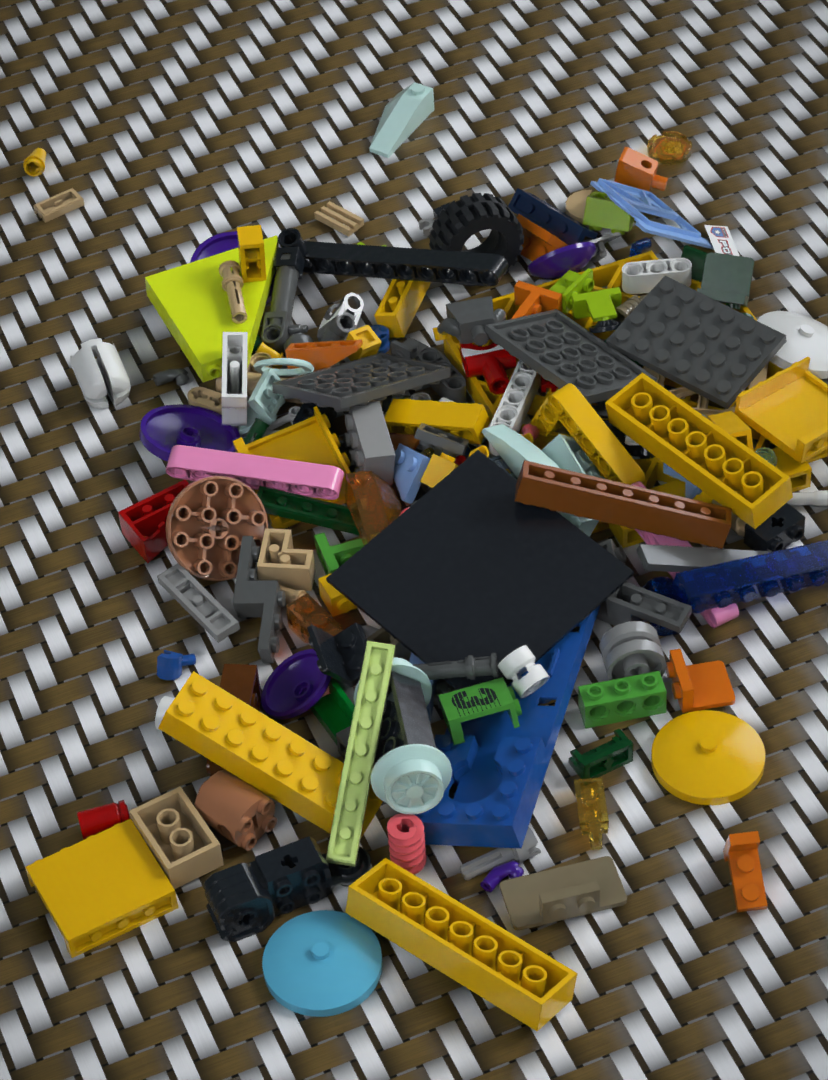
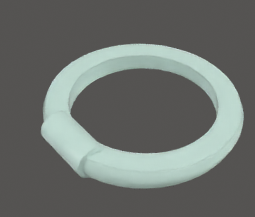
M293 358L264 359L254 364L255 371L262 374L270 369L265 366L270 365L299 367L294 369L271 368L279 377H296L314 371V367L310 362Z

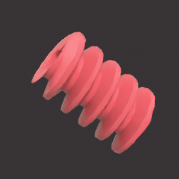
M396 814L387 822L390 860L410 873L417 874L426 864L424 825L422 820L416 815Z

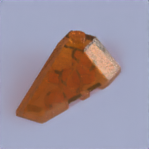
M358 471L356 473H346L345 500L365 546L399 517L401 502L395 489L374 472Z

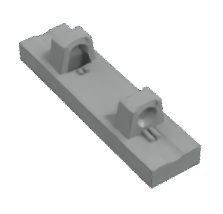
M178 563L157 576L159 584L218 643L240 629L239 622Z

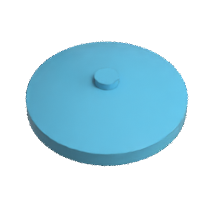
M320 910L296 916L279 927L265 947L262 967L269 992L282 1006L306 1016L327 1017L349 1011L371 995L380 980L383 960L380 943L368 926L346 913Z

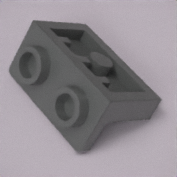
M421 423L417 428L414 436L415 439L420 440L419 445L416 447L417 449L440 456L443 452L454 458L459 455L465 456L470 441Z

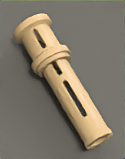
M230 260L223 262L219 266V274L223 277L222 288L228 295L232 321L240 324L247 320L241 291L243 279L239 276L240 265L236 261Z

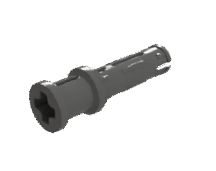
M491 653V656L475 658L473 655H468V657H465V660L413 664V666L421 669L428 676L429 680L467 677V679L475 680L476 677L490 675L498 678L496 653Z

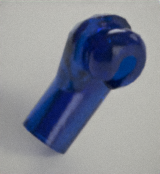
M646 237L633 242L629 257L642 254V251L649 249L652 246L651 240Z

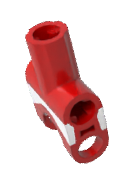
M459 342L462 367L467 378L483 375L491 393L495 395L503 394L510 381L505 370L516 368V357L510 355L507 350L495 343L480 347L472 343L461 344Z

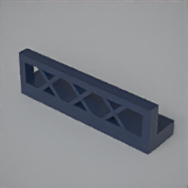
M517 188L508 205L512 212L522 215L567 245L581 243L585 236L596 239L598 233L522 189Z

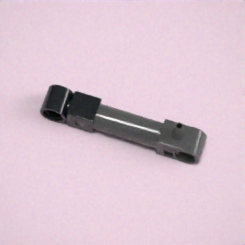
M295 228L285 229L278 236L281 248H276L273 265L276 275L269 312H265L261 331V338L264 344L278 353H284V343L289 336L295 333L308 332L307 325H294L291 319L297 282L299 279H302L305 263L303 257L307 252L299 230Z

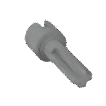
M528 827L521 849H494L462 864L460 872L465 880H470L493 869L495 866L513 859L521 863L540 854L541 850L536 848L538 841L531 828Z

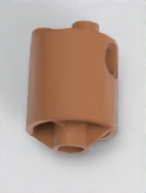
M225 769L216 772L201 785L194 807L206 824L238 847H242L247 851L253 849L263 834L273 830L277 823V818L274 816L275 803L273 800Z

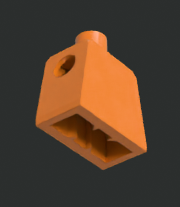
M625 147L618 161L614 181L651 192L652 188L665 191L668 178L656 174L659 164L657 160L629 147Z

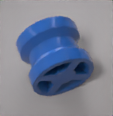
M383 325L370 326L382 341L377 354L387 353L390 349L389 329Z

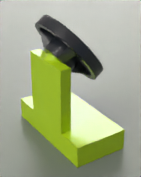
M615 287L572 295V315L574 320L592 317L593 322H597V324L589 327V332L591 333L616 330L622 323L613 320L617 318L615 308L622 303L620 288Z

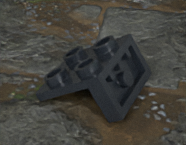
M354 623L335 636L312 624L308 626L307 630L310 635L308 641L316 651L319 659L317 660V665L324 675H329L338 682H342L350 687L357 685L361 676L367 644L362 626Z

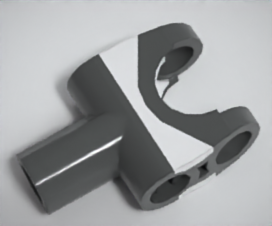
M348 293L342 298L340 303L328 308L317 333L319 342L342 341L350 331L356 328L364 306L363 300L358 294ZM348 298L356 301L357 309H352L348 305Z

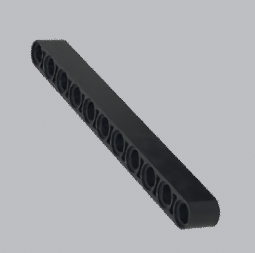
M304 241L307 252L303 257L305 260L303 272L493 287L498 285L509 267L507 260L498 254Z

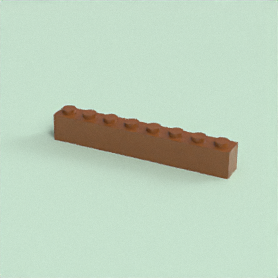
M526 460L523 462L516 483V502L573 514L578 517L599 520L604 523L625 526L630 529L651 532L656 535L677 538L681 541L703 544L707 547L722 549L732 526V508Z

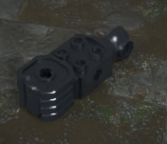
M310 836L255 856V861L239 863L210 875L202 885L208 900L207 910L213 922H215L214 924L222 940L229 942L242 940L264 931L273 922L275 917L288 914L297 908L317 903L321 899L326 898L334 886L340 884L349 887L369 871L371 864L369 854L364 848L359 846L355 867L326 862L327 853L321 854L316 840Z

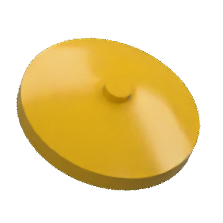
M693 711L675 717L660 729L652 744L651 764L654 775L659 783L675 797L698 805H721L744 797L757 786L764 772L765 748L758 733L742 719L720 711Z

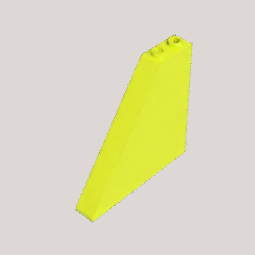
M277 236L263 239L266 280L243 283L241 291L247 313V320L244 323L237 324L232 321L228 295L222 288L223 277L219 274V266L223 262L232 260L239 264L238 248L145 277L146 292L149 300L203 383L222 377L223 332H248V368L275 273L273 265L276 248H279Z

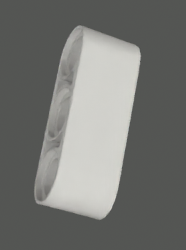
M686 258L626 263L622 267V290L627 294L650 293L664 276L690 287L692 263Z

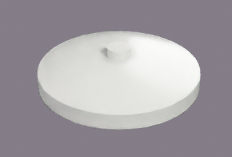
M787 311L768 312L758 318V322L786 335L787 342L770 360L772 363L782 369H786L793 363L809 357L811 359L808 371L819 379L828 378V327L808 316Z

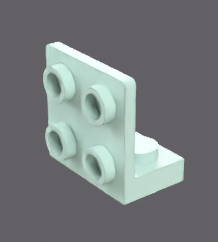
M271 368L263 372L247 402L250 405L247 409V425L238 426L237 429L240 436L250 430L255 418L262 420L268 425L272 424L277 418L276 414L279 408L286 401L283 395L273 393L272 383L282 380Z

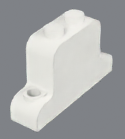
M223 332L222 425L234 427L247 425L248 332Z

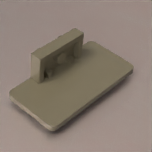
M610 856L504 880L500 883V891L512 926L518 931L623 906L627 903V895L613 859Z

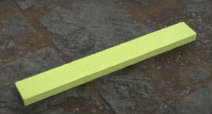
M367 641L326 855V862L353 867L356 865L371 784V772L375 763L396 649L395 645L372 641Z

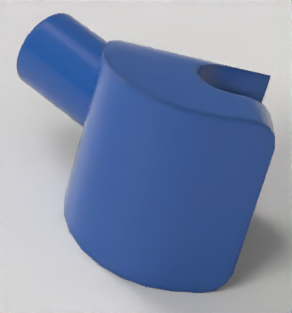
M164 650V654L162 653L157 657V676L163 680L178 679L182 675V666L196 664L195 655H183Z

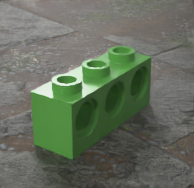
M660 671L578 686V708L585 729L666 713L667 691Z

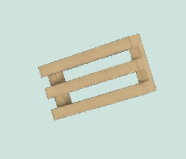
M71 188L34 204L33 207L34 212L38 213L39 217L46 223L85 204L84 199Z
M330 201L327 203V207H321V212L317 210L314 213L316 220L348 237L364 226L363 218Z

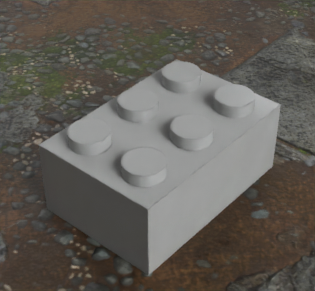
M380 401L368 402V405L351 406L349 415H345L347 433L343 434L344 446L350 450L348 453L350 465L355 468L354 472L359 478L362 494L383 492L388 486L393 484L396 454Z

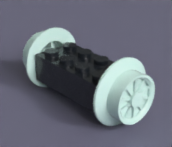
M394 657L375 763L371 772V786L376 796L389 804L395 811L410 815L420 814L432 809L440 802L445 789L451 781L452 768L447 756L435 746L426 708L432 696V686L428 676L407 660ZM359 682L354 690V704L356 702Z

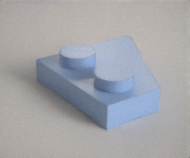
M399 443L397 450H395L393 478L402 501L411 504L421 486L420 480L431 458Z

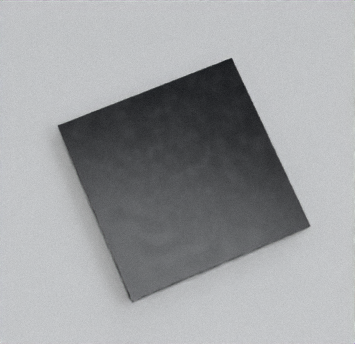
M477 450L329 575L326 581L425 664L465 660V657H468V655H473L474 658L491 656V653H496L499 664L507 655L524 645H527L536 657L534 662L536 663L634 575V571L557 511L516 502L517 480ZM498 668V678L503 677L507 687L511 686L513 680L506 679ZM490 675L476 677L475 680L467 679V677H455L444 680L456 690L498 678Z

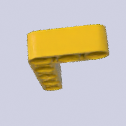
M568 383L546 398L532 420L533 426L539 429L540 436L547 437L564 426L605 479L629 485L640 481L642 484L645 483V474L575 385Z

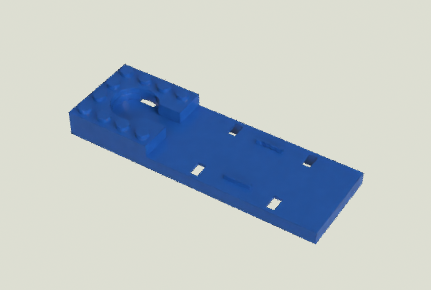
M600 606L576 626L580 627L579 632H569L535 663L541 664L550 676L543 686L525 698H520L514 690L515 697L518 699L522 715L518 716L520 727L514 728L507 710L461 722L465 739L464 743L454 745L448 728L445 735H435L434 742L436 748L443 752L450 761L452 777L442 799L435 807L420 814H413L422 820L424 825L425 845L522 848ZM551 700H556L555 706H538V703L545 704ZM452 784L457 786L453 799L449 797V789Z

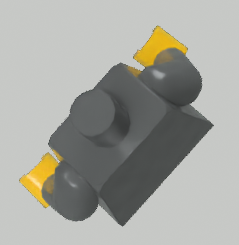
M492 296L446 304L447 318L443 319L438 327L432 329L436 341L450 338V334L456 337L461 344L475 343L482 346L490 340L484 330L485 325L507 320V315L503 309H496L493 312Z

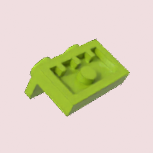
M588 268L582 275L568 270L549 289L562 294L563 313L567 314L572 309V295L592 291L595 283L593 280V270Z

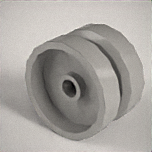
M628 621L609 629L601 638L599 648L608 680L660 671L662 677L667 667L657 630L652 625L642 621Z

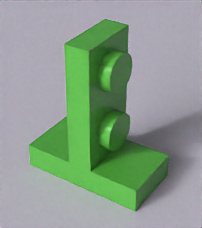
M325 533L314 535L316 554L325 575L333 573L379 533L334 546L329 545Z

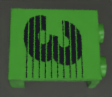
M503 677L438 695L444 721L454 745L465 742L461 722L507 710L514 728L520 727L518 716L522 715L520 703L515 697L513 687H507Z

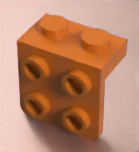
M681 649L670 650L669 662H666V674L668 679L671 678L673 696L674 699H678L682 713L729 706L735 703V694L724 662L717 660L686 666Z

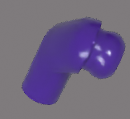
M511 860L495 866L482 880L480 885L485 891L491 893L503 878L507 876L510 879L520 877L524 874V870L518 866V862Z

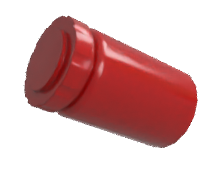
M124 800L118 801V804L114 802L76 812L83 840L91 835L105 831L115 824L130 819L128 807Z

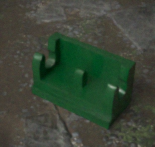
M621 729L614 730L616 736L611 741L583 754H580L576 749L570 751L572 757L569 758V764L584 784L633 761V742L627 738Z

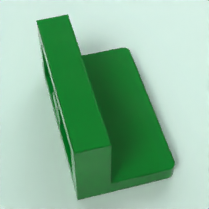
M332 678L329 684V694L323 696L311 708V711L337 745L336 733L351 726L355 706L337 681Z

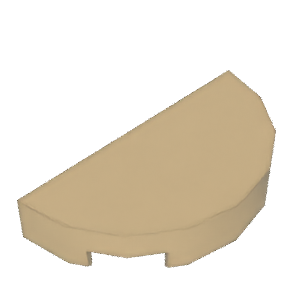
M592 190L575 192L566 200V214L582 224L586 199L592 193Z

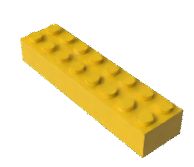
M643 372L605 402L609 423L722 506L732 508V513L752 528L756 529L793 498L791 478Z
M193 671L165 712L158 729L331 834L344 763ZM371 784L361 837L383 802L376 796Z
M384 858L348 887L345 913L535 1031L540 1030L572 1001L577 978L575 971L389 859Z

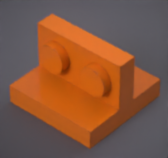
M518 214L516 217L523 228L524 235L521 255L533 262L551 251L568 246L559 238L522 215Z

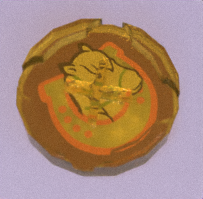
M665 131L662 132V135L657 136L655 134L648 140L647 154L650 158L657 160L659 164H680L691 156L692 142L682 133Z

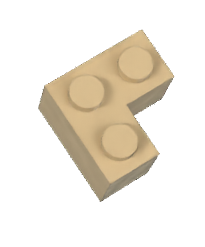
M265 528L257 563L258 579L278 580L279 585H284L294 590L312 591L316 573L313 550L294 549L290 529Z

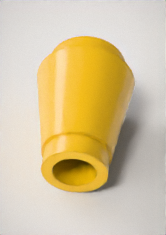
M36 148L24 160L23 167L28 175L35 177L44 172L46 151L42 148Z

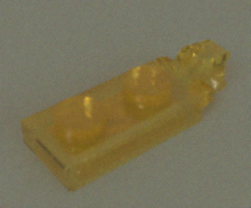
M603 779L574 780L579 827L582 835H589L591 850L603 849L602 834L608 833L609 828Z

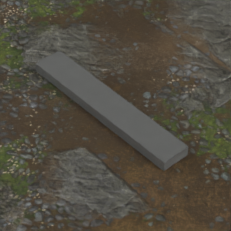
M640 544L636 550L644 570L781 578L787 573L779 552Z

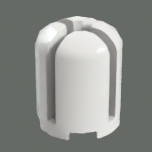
M98 338L80 344L82 348L76 352L74 357L70 356V364L86 402L98 409L109 408L105 396L108 390L114 406L122 403L129 396L131 385L114 343L112 345Z

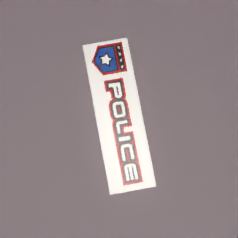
M704 225L715 253L739 256L728 226Z

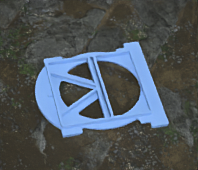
M601 178L597 182H590L596 190L606 193L618 207L634 217L635 225L643 232L714 250L710 241L702 238L698 230L652 192ZM641 212L673 220L680 228L650 221Z

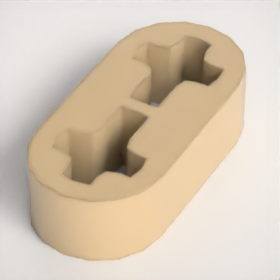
M195 387L189 390L187 393L189 405L206 408L222 415V393L205 387Z

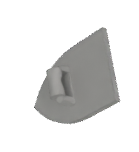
M620 232L588 241L595 243V246L598 248L597 253L591 259L592 262L596 263L606 257L607 252L604 244L620 237Z

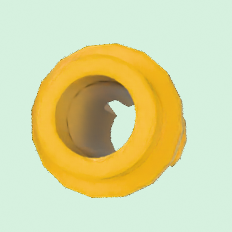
M263 342L255 352V354L259 352L267 353L271 358H286L283 356V352L278 353ZM272 365L273 369H280L282 365Z

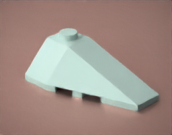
M414 82L399 92L385 106L369 147V152L389 158L434 111L433 88Z
M558 434L541 450L561 469L605 479L603 476L601 477L597 467L572 437Z

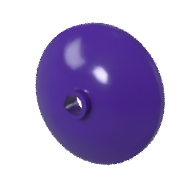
M581 242L551 251L529 264V274L537 278L555 280L561 278L568 270L577 273L586 267L597 250L595 243Z
M314 649L303 650L288 657L267 679L262 691L261 703L264 711L272 718L282 720L300 716L310 710L325 694L330 684L331 676L324 675L318 668L317 660L319 659Z

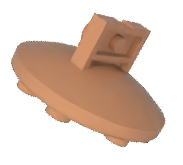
M224 476L204 477L187 485L174 499L167 515L166 539L174 559L193 576L210 581L230 580L237 576L242 536H253L256 546H259L261 550L265 528H268V518L260 498L243 482Z

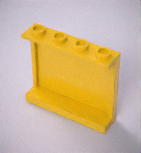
M809 357L793 363L790 367L775 373L764 381H760L752 388L742 391L736 398L734 412L743 422L800 464L828 448V384L808 371L811 359Z
M317 406L313 407L315 416L248 444H245L242 437L233 441L236 453L338 467L344 472L339 497L335 500L314 499L342 505L359 498L357 488L361 486L359 478L355 472H350L348 468L351 466L345 452L341 453L338 448L341 447L336 433H330L328 429L331 427L325 413L321 415ZM267 514L272 529H285L301 522Z
M131 819L115 824L105 831L91 835L83 841L70 847H65L59 852L39 859L25 867L30 886L35 887L61 932L71 958L179 908L175 889Z

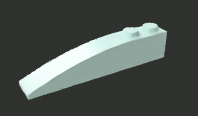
M504 424L483 428V435L517 478L519 477L524 460L560 468L537 446ZM557 511L589 537L599 520Z

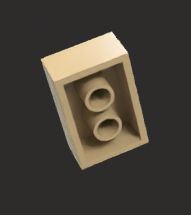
M181 786L129 811L131 820L174 889L224 865L220 843Z

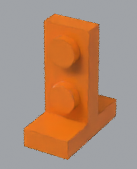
M519 280L515 284V305L520 307L511 319L555 309L562 312L561 293Z
M758 831L729 834L723 849L724 860L729 863L737 913L762 910L768 907L758 854L760 844Z

